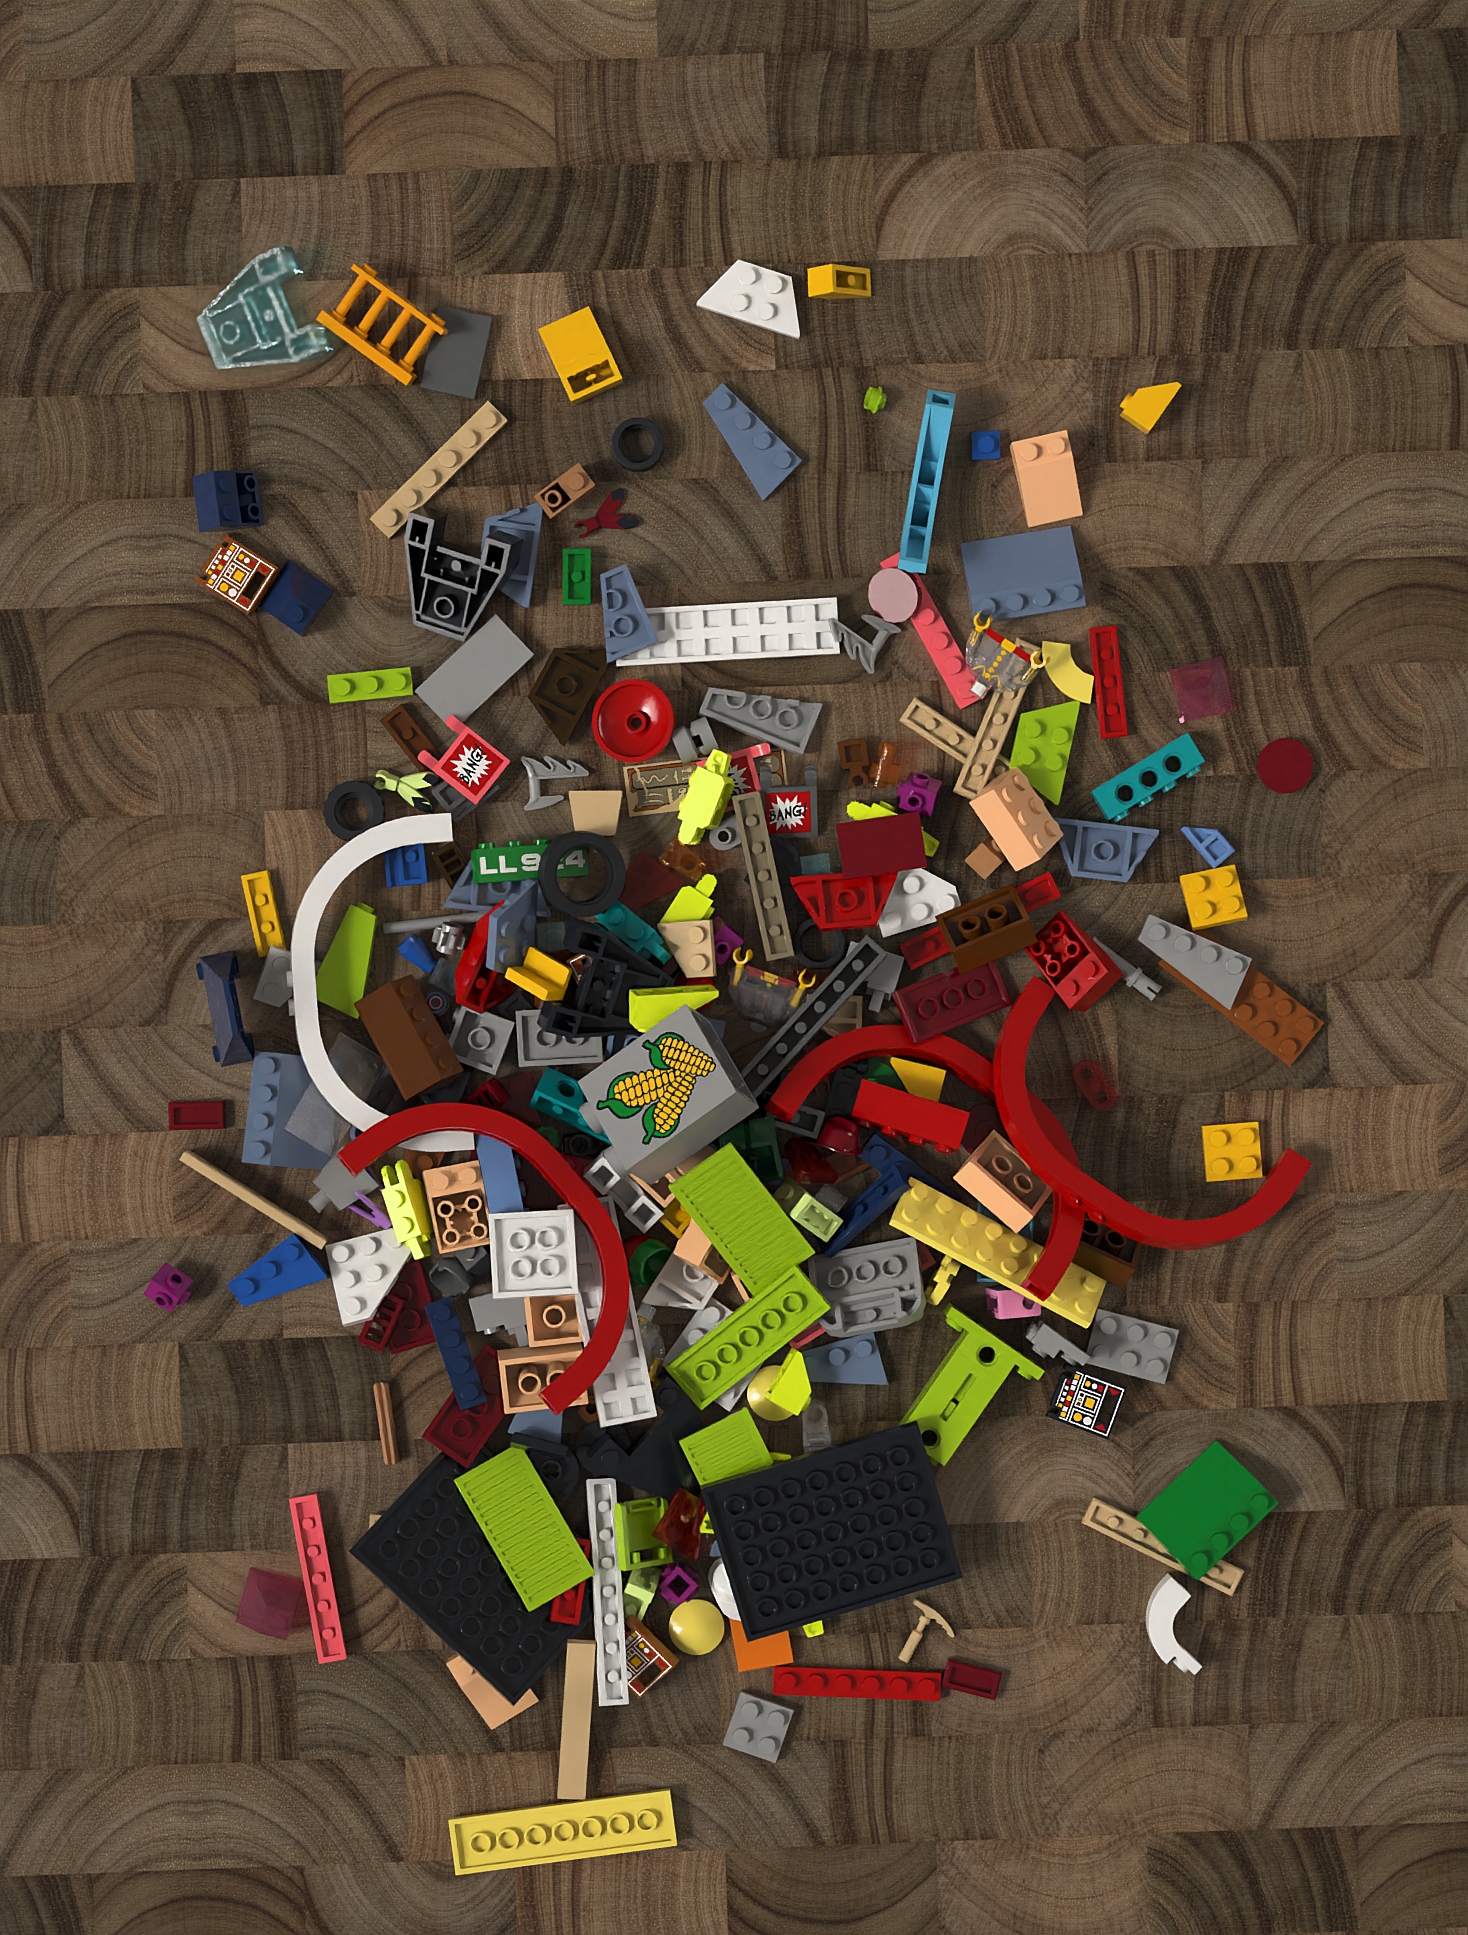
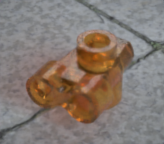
M880 741L877 762L872 761L869 769V778L873 779L872 783L874 786L886 788L887 785L896 786L898 783L901 765L893 763L897 748L892 743Z
M676 836L668 849L661 855L658 863L667 870L673 868L696 882L706 870L707 864L695 852L687 848L688 844H682L678 840L679 837ZM693 862L696 864L694 869L686 870L688 863Z

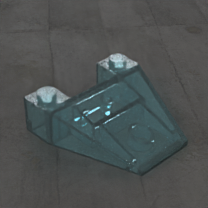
M277 246L255 257L196 317L217 369L311 362L334 351L323 324H309L298 330L281 289V283L303 273L293 247Z

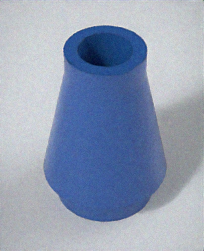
M413 933L407 936L397 947L401 952L400 956L423 970L426 974L438 964L421 937H416Z

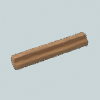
M378 1382L374 1384L373 1388L384 1463L388 1465L396 1464L400 1458L389 1383Z

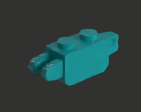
M618 900L604 915L600 913L594 916L607 928L609 933L613 936L617 935L621 942L648 960L653 956L664 965L671 957L660 946L664 942L660 935Z

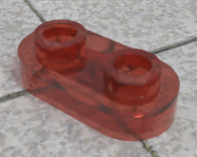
M1081 1060L1075 1064L1072 1071L1073 1079L1090 1105L1100 1111L1111 1109L1116 1103V1091L1098 1064L1092 1060ZM1084 1068H1088L1091 1071V1076L1088 1079H1084L1081 1076V1071ZM1100 1091H1104L1107 1095L1106 1100L1103 1102L1097 1100V1094Z

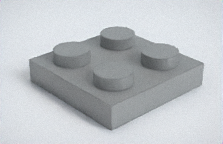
M741 1690L723 1745L776 1763L794 1708Z

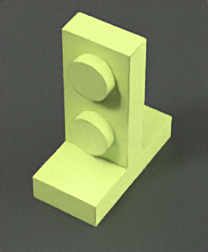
M789 1176L773 1195L777 1203L794 1220L826 1243L843 1223L839 1216L825 1207Z
M651 1566L631 1571L629 1580L622 1593L624 1622L629 1615H634L640 1622L642 1621L647 1607L655 1594L662 1569Z

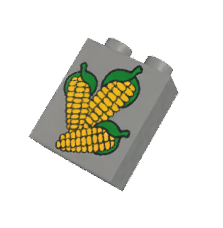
M687 1004L681 1006L578 1081L588 1100L579 1107L581 1115L595 1133L600 1134L605 1131L612 1144L604 1150V1156L611 1168L623 1179L629 1174H633L650 1185L759 1108L711 1022Z

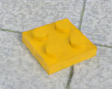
M1235 864L1180 876L1192 931L1247 920L1248 915Z
M1257 1121L1201 1126L1206 1182L1263 1177L1259 1125Z

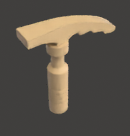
M916 1598L913 1604L923 1610L924 1615L920 1616L917 1628L912 1631L898 1657L906 1663L912 1657L923 1636L922 1631L926 1624L929 1625L931 1619H936V1622L942 1625L947 1634L952 1638L954 1637L951 1627L944 1618L933 1608Z

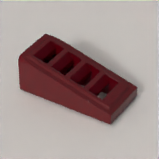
M493 1077L461 1103L470 1104L472 1101L475 1105L483 1106L477 1098L480 1096L490 1109L497 1110L509 1101L511 1097L497 1079ZM485 1090H487L488 1093L492 1096V1098L496 1101V1104H493L488 1096L484 1093Z
M389 1293L382 1301L395 1306V1312L379 1305L372 1320L365 1322L357 1340L359 1345L382 1355L385 1353L406 1303L405 1300ZM380 1312L391 1317V1321H386L376 1315ZM373 1322L387 1328L386 1332L373 1328ZM370 1333L382 1338L381 1343L367 1338L368 1334Z

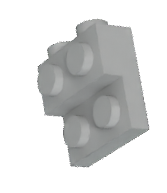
M464 1006L461 1008L457 1007L452 1017V1023H455L451 1034L447 1033L445 1037L458 1061L497 1075L516 1022L487 1011L480 1014Z
M1039 1319L1037 1324L1033 1321L1023 1334L1031 1341L1029 1345L1031 1349L1043 1358L1047 1355L1054 1358L1058 1353L1073 1366L1077 1362L1084 1366L1089 1359L1085 1351L1041 1319Z

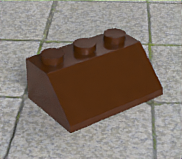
M1013 884L935 916L960 975L1038 942L1031 920Z
M1085 1212L1081 1239L1071 1262L1106 1280L1107 1283L1123 1289L1136 1268L1143 1243L1121 1235L1103 1223L1094 1222L1089 1218L1088 1213Z

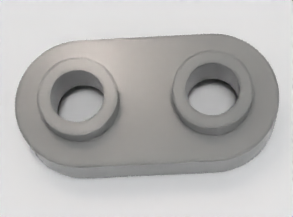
M736 814L720 822L719 827L710 831V842L717 850L726 851L742 843ZM721 831H725L729 835L726 842H721L718 839V834Z

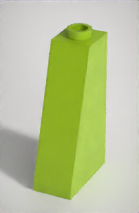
M361 902L357 906L350 904L315 977L317 1000L356 1019L361 1017L354 1003L366 995L378 916L372 914L374 908Z

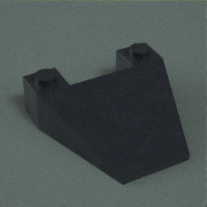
M420 506L409 512L404 536L413 625L464 642L518 566L524 538L498 530L485 537L481 553L443 540L448 513Z
M571 917L563 945L571 952L587 956L572 1003L560 1000L544 1001L537 1024L544 1032L567 1038L646 1033L639 1032L638 1029L629 1023V989L673 987L675 980L598 924Z
M662 1371L651 1383L654 1403L664 1411L663 1415L628 1452L605 1432L586 1453L610 1478L687 1507L701 1492V1489L679 1440L703 1429L704 1426L685 1391Z

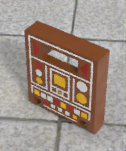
M223 534L221 539L229 544L226 548L219 543L216 545L200 572L208 576L207 579L204 580L197 576L194 581L247 615L252 616L281 569L226 534ZM257 572L265 576V579L250 600L243 594Z
M629 1615L624 1622L628 1688L640 1699L676 1666L679 1659L634 1615ZM655 1663L661 1670L649 1680V1677L644 1672Z

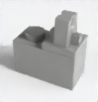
M850 941L846 957L859 943ZM886 952L887 958L867 978L865 994L872 995L868 1010L879 1013L883 999L890 1001L891 993L895 991L905 957Z
M493 1291L472 1296L468 1299L477 1332L484 1330L485 1335L495 1333L501 1330V1325H504L505 1330L508 1329L509 1335L516 1334L519 1348L529 1345L524 1298L493 1300Z

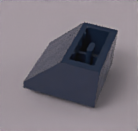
M257 470L210 471L192 477L199 532H223L264 526Z

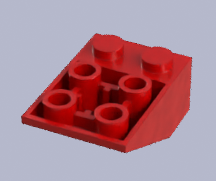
M1060 910L1036 934L1038 942L1024 947L1068 1008L1072 1010L1086 1012L1124 975L1111 957L1063 910Z

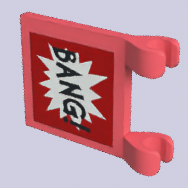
M450 715L445 723L459 734L458 738L439 761L426 750L421 751L418 755V760L476 805L510 763V760L454 715Z
M769 743L728 753L732 757L727 776L733 779L735 786L725 812L735 810L732 796L759 791L761 796L760 781L753 758L770 754L771 747ZM708 759L696 762L697 767H704Z

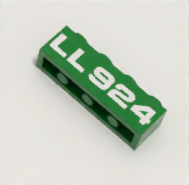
M550 839L533 840L534 845L523 846V841L506 842V847L496 848L495 843L478 844L479 849L471 851L473 884L526 881L529 878L538 880L539 862L543 852L550 844ZM587 847L574 848L563 856L557 868V878L589 875Z

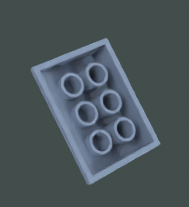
M1071 526L960 543L973 626H975L974 617L981 610L979 618L982 622L986 623L989 616L992 615L993 620L991 623L1078 610L1086 606Z
M264 1050L255 1051L242 1162L322 1170L330 1160L336 1110L327 1102L308 1073L302 1055ZM328 1058L340 1077L342 1060Z

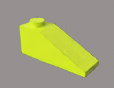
M711 984L629 989V1023L638 1029L639 1032H647L684 1004L696 1010L719 997V991Z

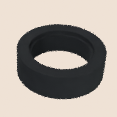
M573 831L557 837L543 852L538 866V881L544 897L556 909L574 916L590 917L606 911L618 900L625 885L626 869L621 853L607 838L590 832ZM582 846L591 847L602 856L607 869L606 881L601 891L593 898L585 901H573L561 891L558 885L557 868L563 856L570 850Z

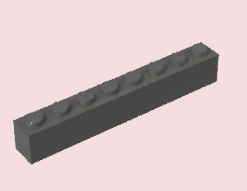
M866 935L740 1073L755 1100L764 1093L887 958V953L870 937Z

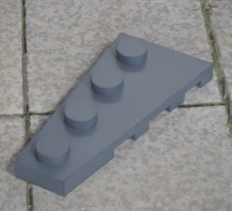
M723 383L703 402L704 407L728 443L734 456L744 469L760 498L764 501L802 463V460Z

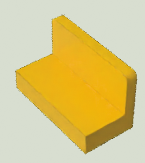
M529 947L523 966L508 967L505 978L544 1001L563 1000L572 969L538 948Z

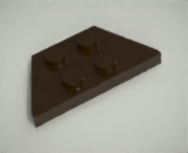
M553 648L528 695L530 702L559 743L564 747L610 664H607L606 650Z

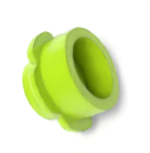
M879 386L878 389L869 387L867 390L864 408L871 410L873 414L878 409L882 410L885 406L886 394L882 393V387Z

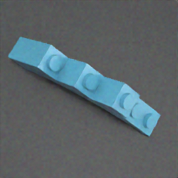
M930 389L927 391L898 562V569L906 570L910 573H926L939 486L956 395Z

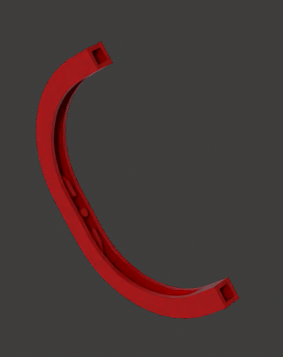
M1033 975L1018 995L1004 1019L994 1053L993 1080L996 1103L1006 1132L1019 1155L1044 1183L1065 1197V1201L1069 1205L1081 1208L1087 1212L1089 1218L1094 1222L1103 1223L1121 1235L1137 1242L1172 1250L1206 1249L1229 1243L1255 1230L1284 1206L1298 1188L1312 1164L1290 1148L1279 1155L1260 1188L1244 1205L1218 1217L1194 1221L1168 1219L1143 1211L1123 1200L1067 1161L1053 1147L1039 1127L1032 1112L1026 1089L1025 1062L1028 1044L1039 1018L1056 993L1054 988Z
M904 1025L868 1026L837 1035L810 1051L786 1076L765 1106V1109L788 1124L805 1098L825 1077L849 1063L878 1056H902L931 1063L954 1075L997 1105L993 1080L994 1064H992L989 1057L978 1054L962 1043L943 1034H938L912 1045ZM1027 1089L1032 1112L1044 1135L1067 1161L1081 1170L1076 1152L1062 1125L1050 1109L1034 1093ZM1052 1189L1053 1217L1049 1236L1040 1256L1020 1285L1043 1302L1052 1294L1074 1258L1081 1239L1085 1216L1084 1210L1069 1205L1065 1201V1197Z
M465 1103L427 1104L406 1109L374 1124L338 1152L336 1156L353 1178H356L392 1148L418 1136L446 1131L479 1134L506 1144L530 1161L566 1204L573 1209V1212L585 1226L596 1249L601 1267L602 1300L596 1326L582 1353L564 1373L538 1394L555 1416L559 1415L580 1397L606 1368L622 1336L628 1312L629 1272L626 1255L612 1219L593 1194L594 1187L585 1177L581 1179L574 1171L576 1166L569 1157H562L535 1130L509 1115L490 1108Z

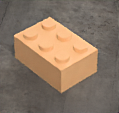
M1018 766L994 778L969 802L1015 871L1040 860L1064 835L1060 830L1059 824L1052 818L1044 802L1038 797L1029 784L1028 778L1021 772Z

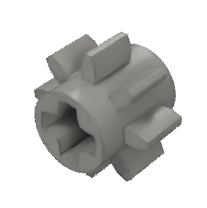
M444 921L442 927L436 926L432 937V942L437 943L436 950L450 955H456L458 949L463 950L468 936L462 933L463 926Z

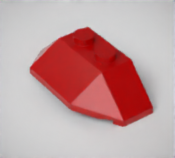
M503 900L477 921L455 971L456 1003L480 1014L509 997L515 983L505 978L506 974L486 967L489 915L504 904L505 901Z

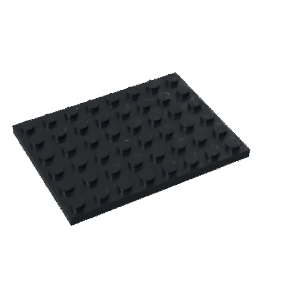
M917 1421L700 1485L747 1642L963 1578Z
M483 1445L470 1466L466 1469L441 1451L349 1552L508 1703L514 1706L566 1649L567 1639H575L593 1619L592 1577L585 1580L579 1625L550 1621L553 1599L529 1612L454 1482L458 1477L490 1460L495 1455ZM568 1525V1527H569V1529L571 1530L573 1536H574L575 1538L582 1539V1538ZM589 1553V1560H588V1562H589L590 1565H591V1556H590V1553ZM621 1576L623 1585L627 1580Z

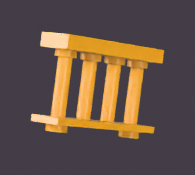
M364 263L362 266L360 264H353L351 269L359 274V276L336 310L332 309L331 312L322 310L316 320L406 386L412 385L417 378V375L412 372L414 369L412 367L436 331L441 335H447L449 330L444 327L446 322L434 313H431L429 316L376 277L378 272L368 264ZM370 282L382 292L361 323L351 328L344 322L346 320L344 316L366 284ZM392 298L404 309L381 343L377 342L375 345L367 339L369 336L367 332ZM415 315L427 325L404 359L396 361L390 356V348L412 316Z

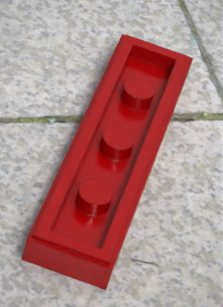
M1117 625L1089 628L1100 740L1128 737Z

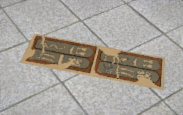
M773 748L770 754L753 758L759 781L760 767L770 766L772 786L788 785L784 749ZM709 756L697 758L684 765L681 760L623 767L629 817L679 811L680 802L687 795L690 787V776L697 769L696 762L706 760Z

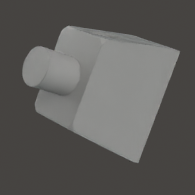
M341 1146L313 1180V1183L320 1191L308 1202L318 1213L324 1210L330 1203L337 1210H342L360 1199L355 1195L356 1191L366 1195L379 1186L365 1170L356 1178H353L336 1158L338 1152L344 1146Z

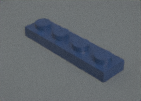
M873 1132L861 1147L863 1154L858 1156L880 1173L884 1174L895 1164L902 1168L907 1180L912 1177L958 1202L963 1200L959 1194L877 1133Z
M894 1164L837 1216L843 1220V1223L827 1243L815 1235L824 1255L832 1258L911 1188L902 1168Z
M451 1296L424 1305L460 1412L487 1403Z

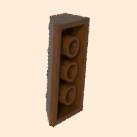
M412 974L391 981L354 1003L405 1101L450 1085L464 1071Z

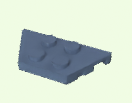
M538 502L510 510L501 515L486 518L480 551L482 553L485 537L498 530L524 538L519 564L501 589V592L528 609L530 608L544 513L543 508Z
M1052 817L1059 824L1060 830L1064 834L1058 840L1070 876L1128 882L1135 868L1159 834V830Z
M470 859L444 902L443 908L488 912L501 900L505 901L512 893L519 895L526 888L525 881L473 884L472 859ZM538 885L536 917L551 918V911L547 908L542 891Z
M532 878L524 882L526 888L519 895L512 893L502 906L489 915L486 967L491 970L506 974L508 967L523 966L529 947H534L539 881Z

